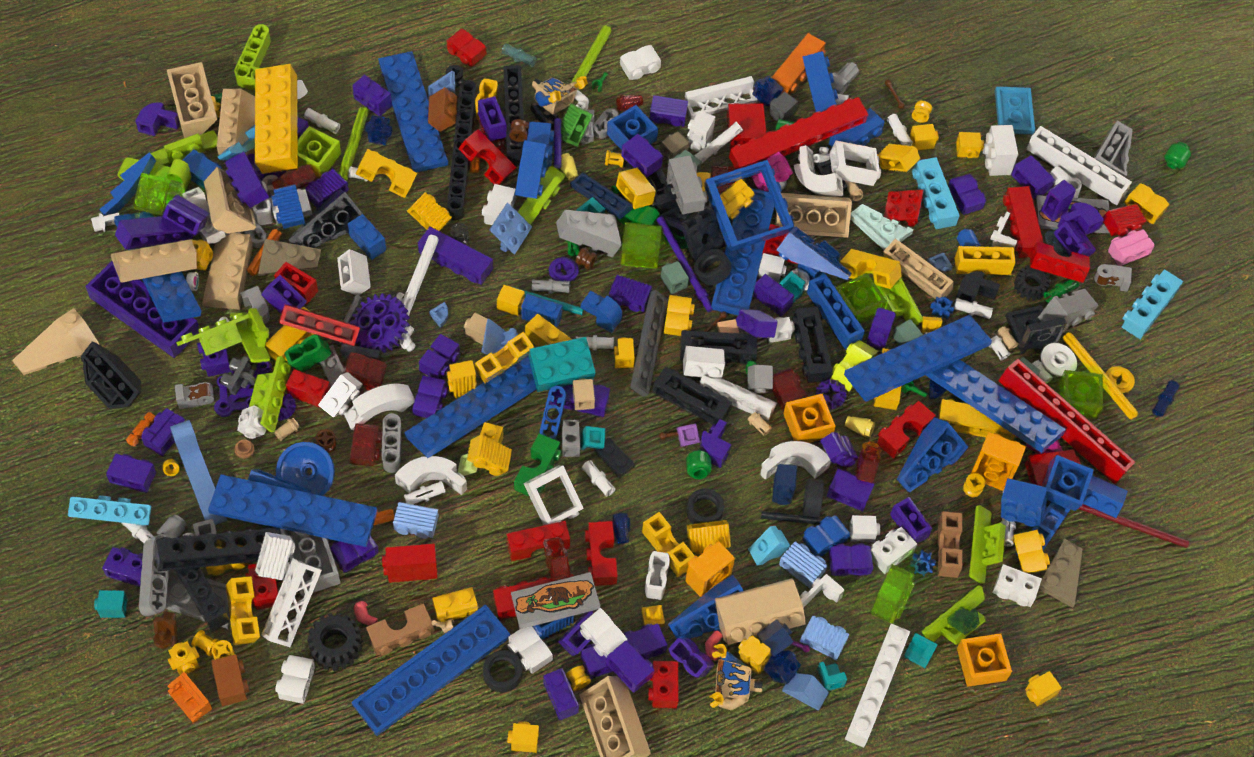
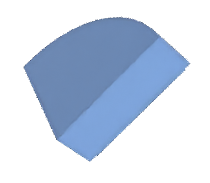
M944 252L927 259V262L939 271L952 270L953 266Z
M445 302L429 311V315L440 328L448 319V307Z

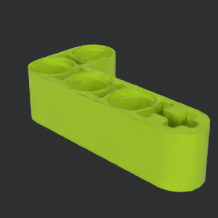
M264 24L256 25L253 28L234 70L237 85L254 91L255 69H261L259 67L271 43L269 29Z
M125 158L117 173L118 177L123 180L120 175L139 160ZM174 159L171 167L154 164L149 176L142 185L151 188L160 185L164 191L176 194L185 193L192 178L189 165L180 159Z

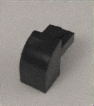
M971 272L962 279L956 298L973 302L978 294L995 300L1000 284L992 280L983 279L984 272Z

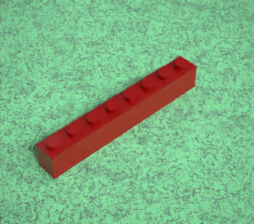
M859 97L849 98L840 105H832L823 112H815L811 117L801 118L791 125L786 124L777 131L765 133L760 138H752L748 143L743 145L737 144L730 150L729 158L735 170L765 161L777 152L786 156L800 150L801 146L813 145L866 123L868 113Z
M1019 359L1007 367L998 380L1013 395L1065 428L1064 435L1061 437L1114 484L1135 464L1131 457Z

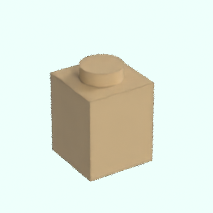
M477 313L468 318L464 324L466 337L483 345L487 318Z
M580 378L573 380L575 410L594 409L595 397L592 379Z

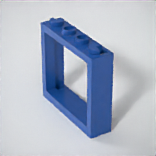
M768 160L706 179L704 183L705 191L715 212L729 252L787 234L794 227L793 216L788 213L787 201L785 198H782L780 183L776 182L774 168L772 169ZM762 173L783 227L737 241L717 187Z

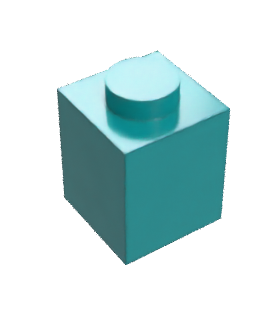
M99 590L98 598H95L94 608L97 610L100 618H126L128 598L125 591Z

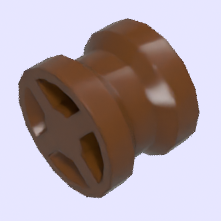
M521 119L513 120L511 122L510 138L517 142L527 140L529 124Z
M583 247L575 263L585 266L587 270H591L598 255L595 252H588V249Z
M323 429L316 434L315 439L318 445L323 447L328 453L335 450L336 438L331 430Z

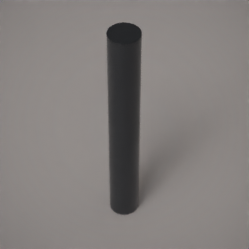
M761 511V519L820 525L821 517Z

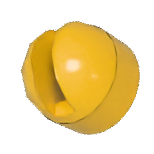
M172 458L165 460L163 472L167 476L176 475L179 472L178 462Z

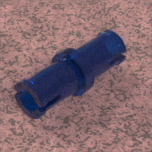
M1168 381L1164 391L1159 394V400L1152 409L1154 415L1163 417L1168 406L1173 403V397L1180 387L1176 381Z

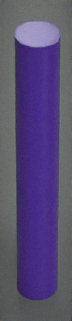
M558 118L554 120V167L557 169L561 168V119Z

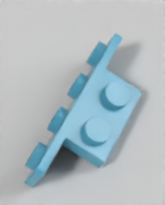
M100 495L98 499L70 497L69 517L149 525L151 505L130 503L131 499L118 498V501H110L111 497Z

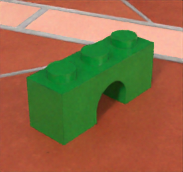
M538 434L531 447V458L538 461L540 465L536 468H528L522 465L514 480L515 491L529 496L523 483L554 468L555 460L559 461L562 454L559 441ZM546 484L536 488L538 493L543 492Z

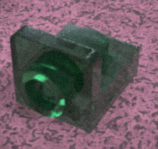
M962 606L947 618L948 624L964 635H967L980 624L978 611L972 609L969 612Z

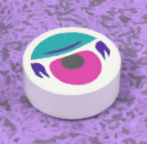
M189 272L186 276V281L191 291H197L199 275L197 272Z

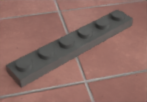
M657 290L650 291L630 386L631 389L643 397L649 395L668 301Z

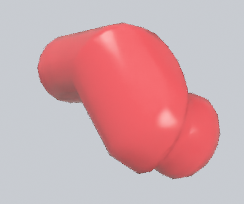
M359 601L354 605L357 621L368 626L377 623L378 618L368 615L367 603Z
M714 631L705 642L706 655L714 661L720 658L712 656L713 652L718 651L714 646L723 638L719 631Z

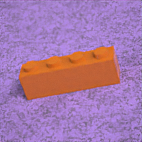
M808 33L771 77L770 89L779 94L783 92L789 95L791 93L794 94L799 83L804 82L807 77L802 56L822 51L825 55L826 42Z

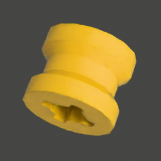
M926 101L916 102L912 118L917 122L925 123L929 120L932 105Z
M978 473L968 475L963 485L965 494L969 497H978L985 487L984 477Z
M220 640L212 647L214 660L235 655L231 643L226 640Z
M582 665L566 673L568 681L572 683L571 688L573 691L583 689L591 682L590 677L586 676L585 668Z

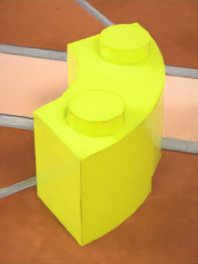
M861 340L854 344L851 343L846 350L847 355L839 364L836 363L832 368L833 375L831 380H838L848 392L854 387L845 377V370L876 357L878 353L877 350Z

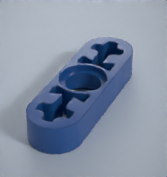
M554 386L549 390L540 428V434L546 436L544 430L549 428V424H545L546 420L551 423H557L556 427L552 425L551 431L554 432V435L549 437L554 440L558 436L567 397L565 389L560 386ZM557 390H560V393L563 394L562 398L559 397L557 401L558 404H561L560 408L556 405H550V401L555 402V397L552 394L557 392ZM555 408L558 410L559 415L556 419L552 420L548 417V411Z

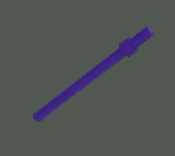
M663 216L657 218L659 226L696 291V297L702 302L707 312L713 311V308H711L712 304L708 299V293L700 285Z

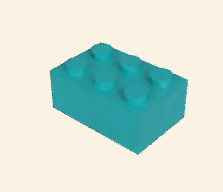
M586 337L529 349L528 357L537 392L550 390L554 386L572 385L573 380L580 378L594 380L596 372Z

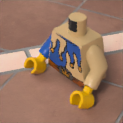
M586 76L578 77L576 82L569 84L556 78H550L544 82L535 79L532 83V88L536 90L534 99L540 107L545 108L553 115L570 106L571 103L573 104L576 91L583 89L588 82Z
M718 644L714 646L718 651L713 652L712 656L714 658L720 657L721 660L718 659L715 693L709 696L715 701L710 703V706L712 708L719 706L724 709L734 710L748 702L750 691L762 692L763 680L751 679V668L729 653L724 644Z

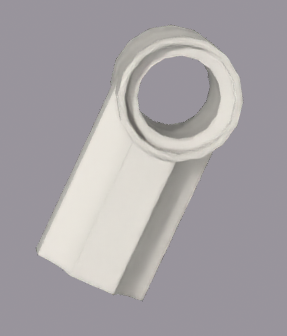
M1055 167L1050 172L1055 179L1054 184L1057 185L1062 180H1066L1076 189L1073 198H1078L1082 186L1081 181L1070 177L1061 167Z

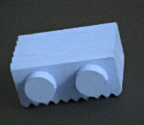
M399 502L393 521L394 530L402 535L410 533L423 539L433 538L439 517L438 509Z
M795 541L782 555L779 565L811 589L813 582L825 573L827 565L822 557L814 556L809 552L810 550L806 545L798 544Z
M812 616L802 634L800 642L837 661L848 640L849 633H846V630L840 626L834 627L822 617L816 618Z

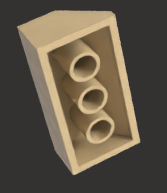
M202 62L168 69L167 74L184 138L198 133L199 135L203 134L217 120Z
M223 89L217 140L219 155L237 142H240L241 145L249 139L245 132L255 124V96L242 89ZM255 147L246 152V155L254 154Z
M217 167L204 181L213 227L227 234L254 230L256 222L253 209L249 208L246 202L242 204L237 196L239 191L236 192L231 184L234 180H230L226 171Z
M781 193L782 198H785L787 201L789 215L793 216L794 227H798L807 235L848 238L852 206L850 198ZM776 211V226L783 227Z
M230 233L215 243L202 302L203 307L240 310L242 303L240 292H243L245 288L247 268L249 267L253 249L250 234Z
M191 239L111 254V259L120 282L197 269L196 250Z
M793 578L715 598L720 632L728 645L741 642L744 638L748 640L751 636L759 637L757 634L776 619L781 625L785 623L789 629L806 624L803 605Z
M607 676L580 694L600 757H647L651 754L629 689L619 677Z

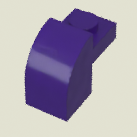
M152 103L145 106L135 121L138 132L156 136L161 125L177 130L180 126L178 113L165 110L164 103Z
M1074 203L1070 212L1068 211L1061 215L1058 228L1065 221L1076 222L1080 230L1085 235L1099 230L1104 219L1093 206L1087 203Z
M719 419L716 425L713 424L709 433L703 431L700 450L710 455L711 464L719 468L724 464L731 449V444L721 439L727 423Z

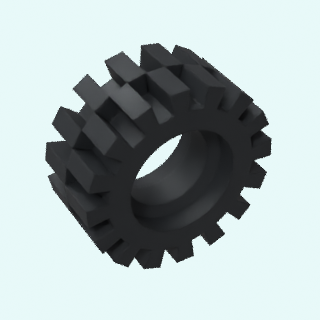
M1027 265L1025 269L1021 268L1014 281V289H1017V294L1021 293V298L1026 296L1028 301L1030 298H1032V301H1036V298L1039 300L1042 296L1044 297V292L1049 287V275H1045L1046 272L1029 268V265ZM1025 280H1035L1039 286L1032 287Z

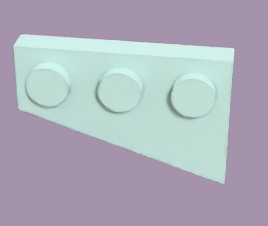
M863 204L851 212L850 220L883 250L895 238L902 242L914 230L910 227L905 228L899 225V222L894 219L891 221L883 217L882 213Z

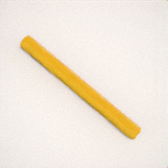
M1070 332L1064 335V342L1129 419H1134L1138 415V411L1074 335Z

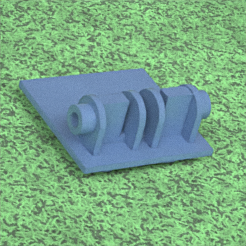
M507 202L489 230L501 241L500 249L507 252V250H510L515 254L532 226Z
M487 319L481 352L485 355L491 352L492 354L498 352L508 341L518 335L517 330L510 328L509 331H505L492 320Z

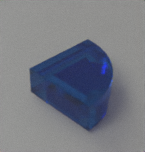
M930 379L929 399L941 397L946 392V389Z

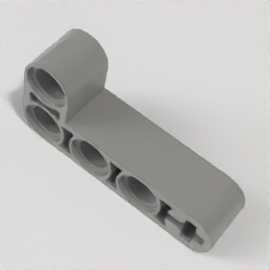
M160 534L146 540L144 543L139 610L143 616L150 617L161 613L166 607L168 571H158L154 563L156 564L154 553L156 539L177 537Z

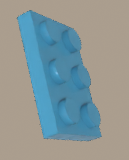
M996 87L995 100L998 125H1012L1014 134H1034L1035 124L1031 88Z

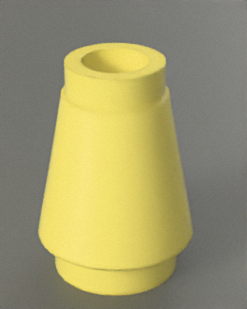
M569 153L562 154L560 169L569 181H573L579 176L574 158Z
M848 416L845 427L863 437H871L875 422L867 418Z

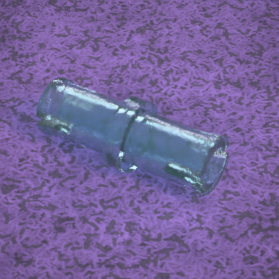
M507 43L502 47V54L514 58V61L522 62L530 67L535 65L536 61L534 60H537V57L524 52L523 49H517Z

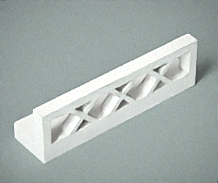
M752 76L685 92V100L688 101L687 111L690 118L694 119L698 113L693 112L692 107L694 106L701 107L702 112L710 115L727 111L729 103L724 102L727 98L734 99V103L739 104L757 103L758 100L753 91L754 80ZM749 93L751 99L747 100L741 98L743 94ZM711 102L719 104L717 107L714 108L708 106V104Z
M704 375L700 379L701 386L708 387L714 393L727 397L732 402V406L751 414L754 412L760 413V417L766 421H769L776 408L777 402L724 379L709 378Z
M292 558L261 634L268 641L291 647L322 571L321 569ZM305 570L313 571L311 580L304 582L303 575ZM303 589L305 593L304 598L296 602V592ZM295 608L297 612L296 617L288 621V612ZM288 628L289 634L286 641L279 639L280 631Z

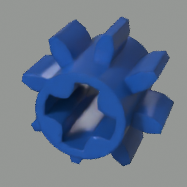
M946 296L936 297L935 302H932L930 306L933 309L932 315L948 319L949 315L953 314L954 308L951 307L953 301H950Z
M921 550V553L918 555L916 553L913 554L910 566L915 567V574L919 573L925 576L928 571L933 573L932 566L936 564V560L931 559V552L928 554Z

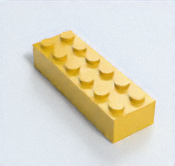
M291 64L255 69V164L262 174L298 168L297 74Z

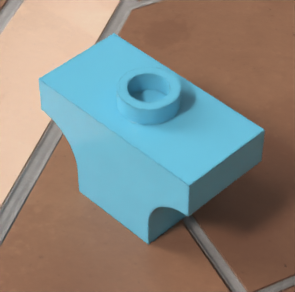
M770 526L748 550L757 566L773 558L780 557L790 547V544L781 530H778L776 526Z

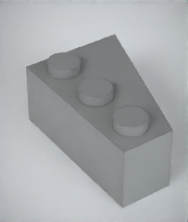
M1117 120L1107 133L1093 158L1126 177V168L1129 162L1128 152L1131 146L1133 129Z
M691 156L669 159L666 181L673 186L671 192L676 194V202L682 214L703 211L707 202L706 192L702 191L701 178L697 177L696 163L692 162Z
M564 210L556 222L559 238L580 246L585 244L592 247L591 250L596 252L601 250L612 258L622 246L615 215Z
M1086 289L1073 291L1071 296H1068L1067 293L1063 294V298L1060 299L1058 296H1054L1038 318L1043 322L1064 317L1067 323L1063 330L1065 331L1070 325L1076 326L1083 319L1088 320L1094 316V311L1099 305Z

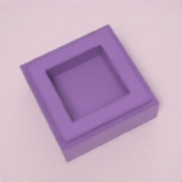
M696 424L676 428L681 447L700 443Z

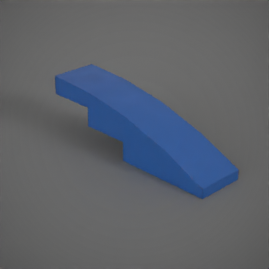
M150 152L120 175L124 181L110 192L114 198L99 209L104 216L118 213L140 189L157 161Z
M1051 502L1046 508L1041 526H1034L1032 531L1038 530L1039 534H1043L1045 545L1042 546L1043 551L1071 509Z

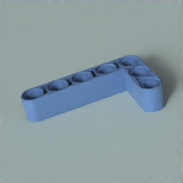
M190 420L170 426L205 521L213 519L215 525L227 521L226 517L210 514L208 511L215 487L201 454Z

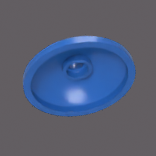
M299 442L289 446L281 454L276 466V476L312 490L311 494L323 496L328 492L333 483L335 468L331 456L323 447L312 442ZM308 468L312 469L311 475L307 473Z

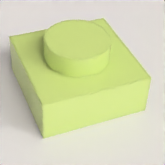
M468 454L462 455L460 458L458 473L463 476L477 472V467L467 460Z

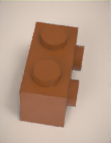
M444 87L429 96L428 123L439 132L453 126L456 123L457 96Z
M236 654L212 660L214 677L222 707L247 700L246 693L250 691L247 679L243 680L242 673H245L243 660L238 661Z

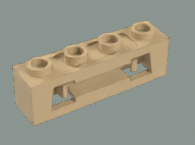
M896 238L883 251V257L900 261L902 275L933 298L947 297L952 292L953 280Z

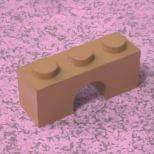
M942 511L938 520V576L958 578L962 570V550L959 549L962 533V513Z
M424 603L404 611L407 624L400 630L391 629L385 619L366 627L367 636L376 656L389 654L393 649L400 646L406 647L412 641L419 638L425 639L434 632L432 621Z

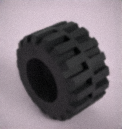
M329 613L326 618L324 615L321 616L320 622L315 621L313 623L314 628L310 627L308 645L313 660H316L320 667L324 665L326 670L332 667L333 671H338V667H342L343 670L346 669L347 664L350 666L354 664L353 659L359 658V652L362 650L360 630L354 620L350 621L349 616L345 615L342 617L341 613L333 616L332 613ZM332 635H342L347 638L345 644L337 649H329L323 645L325 640Z

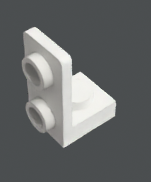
M1006 212L1004 217H1000L997 223L999 229L998 231L994 230L990 238L993 241L991 247L1015 248L1017 240L1001 234L1009 218V212Z
M826 574L822 579L818 577L812 584L813 588L809 592L804 591L800 595V599L804 608L822 590L828 599H833L837 603L842 598L844 589Z

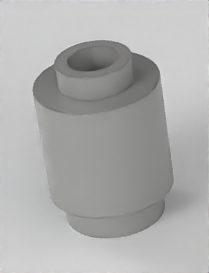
M173 515L157 531V535L163 534L180 537L185 531L187 524L180 516Z

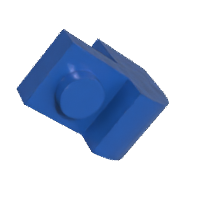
M590 291L581 303V309L596 316V325L610 333H613L622 320L620 306L609 296L603 298Z

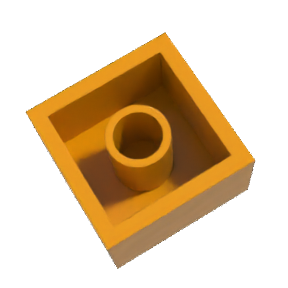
M823 394L790 401L785 405L783 414L794 441L812 443L820 441L834 432L836 426Z
M719 541L714 545L710 544L699 557L694 556L688 562L685 581L702 597L711 588L732 574L735 558Z
M1001 634L961 639L957 651L967 687L1008 680L1012 670Z

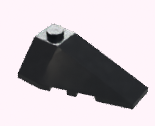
M338 189L288 240L291 244L311 248L318 247L322 243L337 239L344 234H349L348 223L363 213L345 191Z

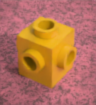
M192 240L196 250L197 270L206 271L209 261L213 258V250L208 242L204 240Z
M188 641L177 643L172 649L168 650L171 658L167 660L172 670L177 669L179 675L183 672L186 674L191 673L199 668L197 658L200 656L196 647H190Z

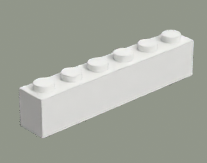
M1042 126L1037 129L1029 141L1028 151L1054 167H1061L1070 177L1079 179L1083 185L1115 205H1118L1127 194L1132 181Z
M894 624L890 625L845 740L863 748L865 747L910 631Z

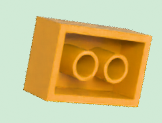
M988 432L971 474L978 473L982 475L985 479V484L1003 491L1007 478L1013 479L1026 446L1021 445L1017 441L1003 438L999 434Z

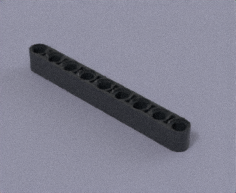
M472 80L463 81L460 84L447 200L449 215L455 221L462 219L465 212L470 160L459 150V147L473 133L476 84Z

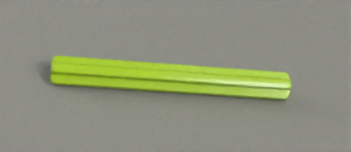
M604 25L572 82H576L578 77L587 76L611 33L610 26Z
M360 107L338 172L346 181L348 180L349 168L353 164L369 112L367 108Z

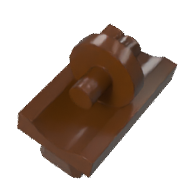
M164 611L161 617L155 616L153 621L155 632L153 638L154 645L161 649H165L168 646L173 647L178 643L176 614Z

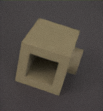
M678 131L673 135H668L661 142L660 152L668 161L677 154H681L684 150H689L688 139Z

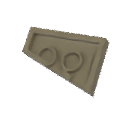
M265 239L258 276L276 273L285 262L301 271L317 269L321 249Z
M1064 539L1039 586L1041 591L1072 608L1075 606L1082 548Z

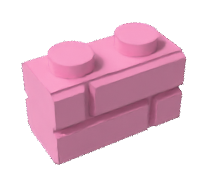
M1144 229L1137 232L1133 230L1125 237L1121 238L1118 236L1111 241L1108 252L1114 258L1117 265L1122 266L1151 254L1154 243L1148 238Z

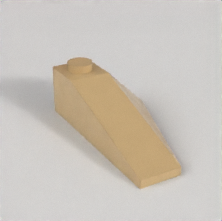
M73 308L56 319L12 361L21 373L26 375L47 368L48 365L56 362L60 364L66 362V359L75 356L77 358L81 357L92 341L97 344L99 342L84 319Z

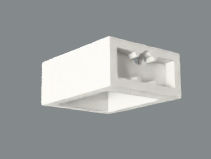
M835 141L830 151L832 173H836L844 181L874 186L876 180L881 176V169H879L878 164L879 156H877L876 148ZM845 159L866 163L867 169L848 166L845 163Z
M558 465L523 483L543 525L562 522L561 520L567 517L568 519L574 518L579 515L578 511L584 509L564 466ZM560 476L574 506L550 518L536 488Z

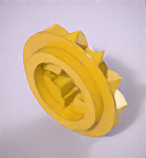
M1115 366L1106 371L1107 376L1122 393H1128L1133 388L1135 379L1128 369ZM1121 376V383L1117 385V379Z

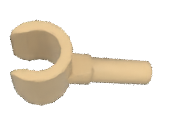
M452 618L444 622L432 621V625L442 628L444 633L454 628L452 624L454 620Z

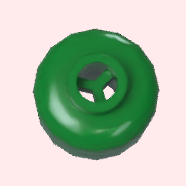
M1173 143L1164 155L1167 166L1171 169L1184 168L1191 157V151L1185 143Z
M696 450L687 455L686 469L688 475L700 480L706 478L711 473V457L707 452Z

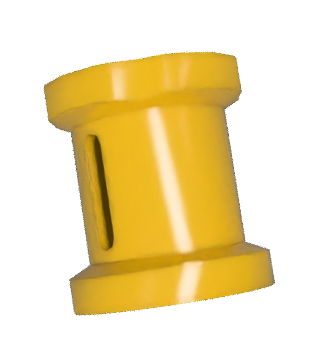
M607 149L605 165H619L623 168L624 158L621 156V153L610 152Z
M199 630L194 636L191 645L199 647L206 652V655L211 656L212 647L219 640L212 639L205 634V631Z

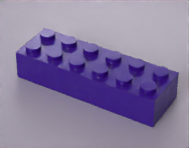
M113 261L85 286L90 299L173 358L190 343L187 342L178 346L176 342L182 340L181 336L191 332L193 336L199 334V325L194 318L163 323L145 284L139 279L120 282Z

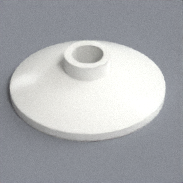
M1051 343L1045 346L1041 352L1042 364L1053 375L1066 377L1076 370V356L1067 346L1060 343Z

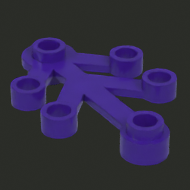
M269 361L258 363L253 377L256 379L259 374L272 373V364ZM222 376L218 377L217 384L220 389V399L214 405L216 414L221 417H228L232 414L233 410L248 408L253 389L249 388L252 385H247L246 388L240 387L236 395L231 394L228 397L227 387L220 384ZM249 397L246 399V402H236L239 398Z

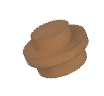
M243 439L237 442L234 451L237 457L246 459L253 455L255 448L251 441Z

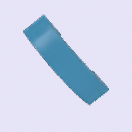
M255 124L245 132L249 139L241 145L240 142H237L224 150L218 158L220 160H229L243 151L246 153L255 147Z

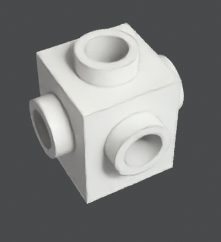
M255 405L243 409L238 420L237 431L250 439L264 435L267 430L261 425L264 410Z

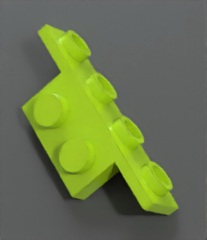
M214 130L201 135L198 133L165 145L163 149L152 152L151 155L157 160L155 164L166 166L172 164L174 159L183 160L192 150L201 153L217 147L218 137Z
M550 166L545 173V178H541L540 185H543L542 195H538V199L528 197L518 210V213L530 225L542 209H547L551 203L550 197L557 195L560 190L559 185L566 176L554 166Z
M902 278L891 289L877 285L873 286L886 310L894 312L895 316H903L905 321L911 319L916 326L923 321V317Z
M250 308L248 313L243 312V315L250 313L251 317L235 324L250 361L253 363L270 361V356L265 348L266 339L269 338V329L265 327L263 317L259 315L257 309ZM230 313V319L233 320L231 316L239 313Z
M241 312L231 316L233 320L229 322L226 319L216 322V327L211 329L209 326L198 329L199 334L194 336L192 332L181 336L182 340L176 343L179 346L199 338L206 356L240 343L242 339L235 323L250 318V313L243 315Z
M282 356L277 357L273 373L257 375L249 407L255 405L264 410L261 425L269 432H275L286 383L291 370V366Z
M978 505L975 511L969 576L978 583L983 584L986 579L987 566L1003 562L1006 526L1002 523L991 525L992 513Z
M978 585L949 610L941 614L933 623L926 626L922 631V636L932 642L936 641L940 636H944L955 645L960 643L961 639L966 638L985 622L984 615L975 610L985 600L983 587Z

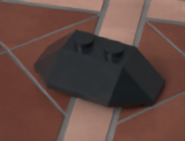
M92 341L81 355L86 385L109 409L130 407L141 393V380L117 355Z

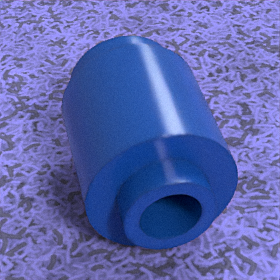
M964 229L958 233L956 239L960 246H981L973 230Z

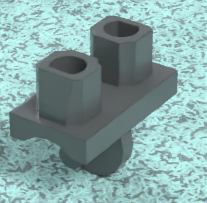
M244 356L242 360L232 358L229 368L235 371L234 374L224 373L221 377V384L229 388L230 394L236 395L240 387L246 388L247 385L255 384L256 379L253 377L255 372L248 363L250 360L248 357Z

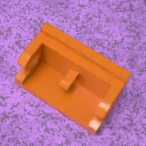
M185 672L181 673L179 677L168 685L169 695L192 723H195L212 710L209 701Z

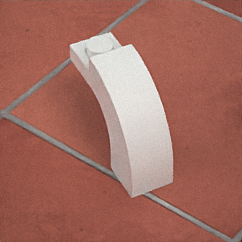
M806 145L801 146L800 153L798 154L800 164L794 165L799 181L818 196H843L842 178L836 173L816 175L813 151Z
M199 187L182 193L184 199L210 213L204 192ZM209 215L205 227L199 234L208 244L217 243L226 236L224 231H219L213 227L211 216Z
M383 385L355 398L352 401L353 406L344 415L351 430H357L370 418L381 412L390 410L405 411L414 403L415 398L408 385Z
M790 441L779 444L771 449L769 458L761 465L760 475L766 480L776 472L778 464L801 466L816 479L829 468L831 461L822 449L813 444Z
M431 456L430 458L420 457L405 464L395 474L396 484L408 493L414 492L422 483L429 480L443 481L461 495L467 490L466 478L462 474L457 473L456 464L442 457Z

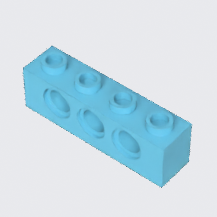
M937 157L919 160L915 164L914 169H912V175L917 180L918 190H924L923 203L929 211L930 222L934 224L935 229L956 226L960 215Z
M1165 269L1160 275H1155L1151 281L1152 286H1147L1141 294L1143 297L1141 299L1137 298L1132 305L1134 309L1132 311L1128 310L1122 318L1125 320L1122 328L1140 340L1183 283L1181 279Z

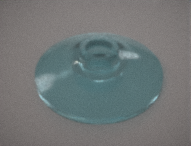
M1047 231L1045 233L1047 244L1054 246L1057 254L1069 257L1067 251L1053 234L1054 231Z

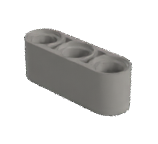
M393 413L384 417L382 433L383 468L389 473L398 471L401 466V420L398 415ZM391 424L396 425L395 427H389ZM392 441H393V442H396L395 444H392V445L388 444L389 442H392ZM389 459H395L394 462H388Z

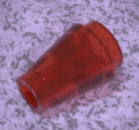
M620 95L616 99V106L620 112H625L635 105L638 107L642 106L644 103L641 95Z

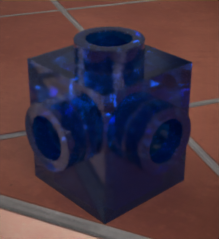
M767 76L756 81L752 95L768 107L774 98H778L784 88L773 78Z
M372 115L370 122L367 121L365 132L368 133L369 142L386 145L388 138L392 135L393 128L390 126L389 118Z
M783 650L775 657L771 655L763 669L774 682L789 684L801 664L793 652Z

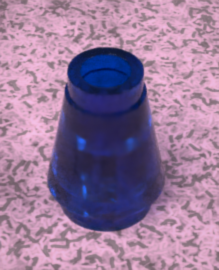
M627 513L614 514L611 521L613 522L617 543H628L631 519Z

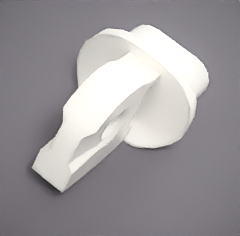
M99 213V216L91 218L94 231L103 230L106 232L105 226L115 225L114 217L119 216V213L104 217Z

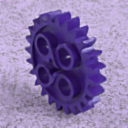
M381 293L380 298L374 294L373 300L367 297L366 304L361 301L362 307H356L358 313L352 314L355 320L350 321L351 324L360 327L355 343L363 348L381 350L383 353H386V348L392 351L393 344L399 346L398 340H404L401 335L408 333L405 327L410 326L406 321L410 317L406 314L408 310L404 307L405 305L397 297H393L390 294L386 296Z

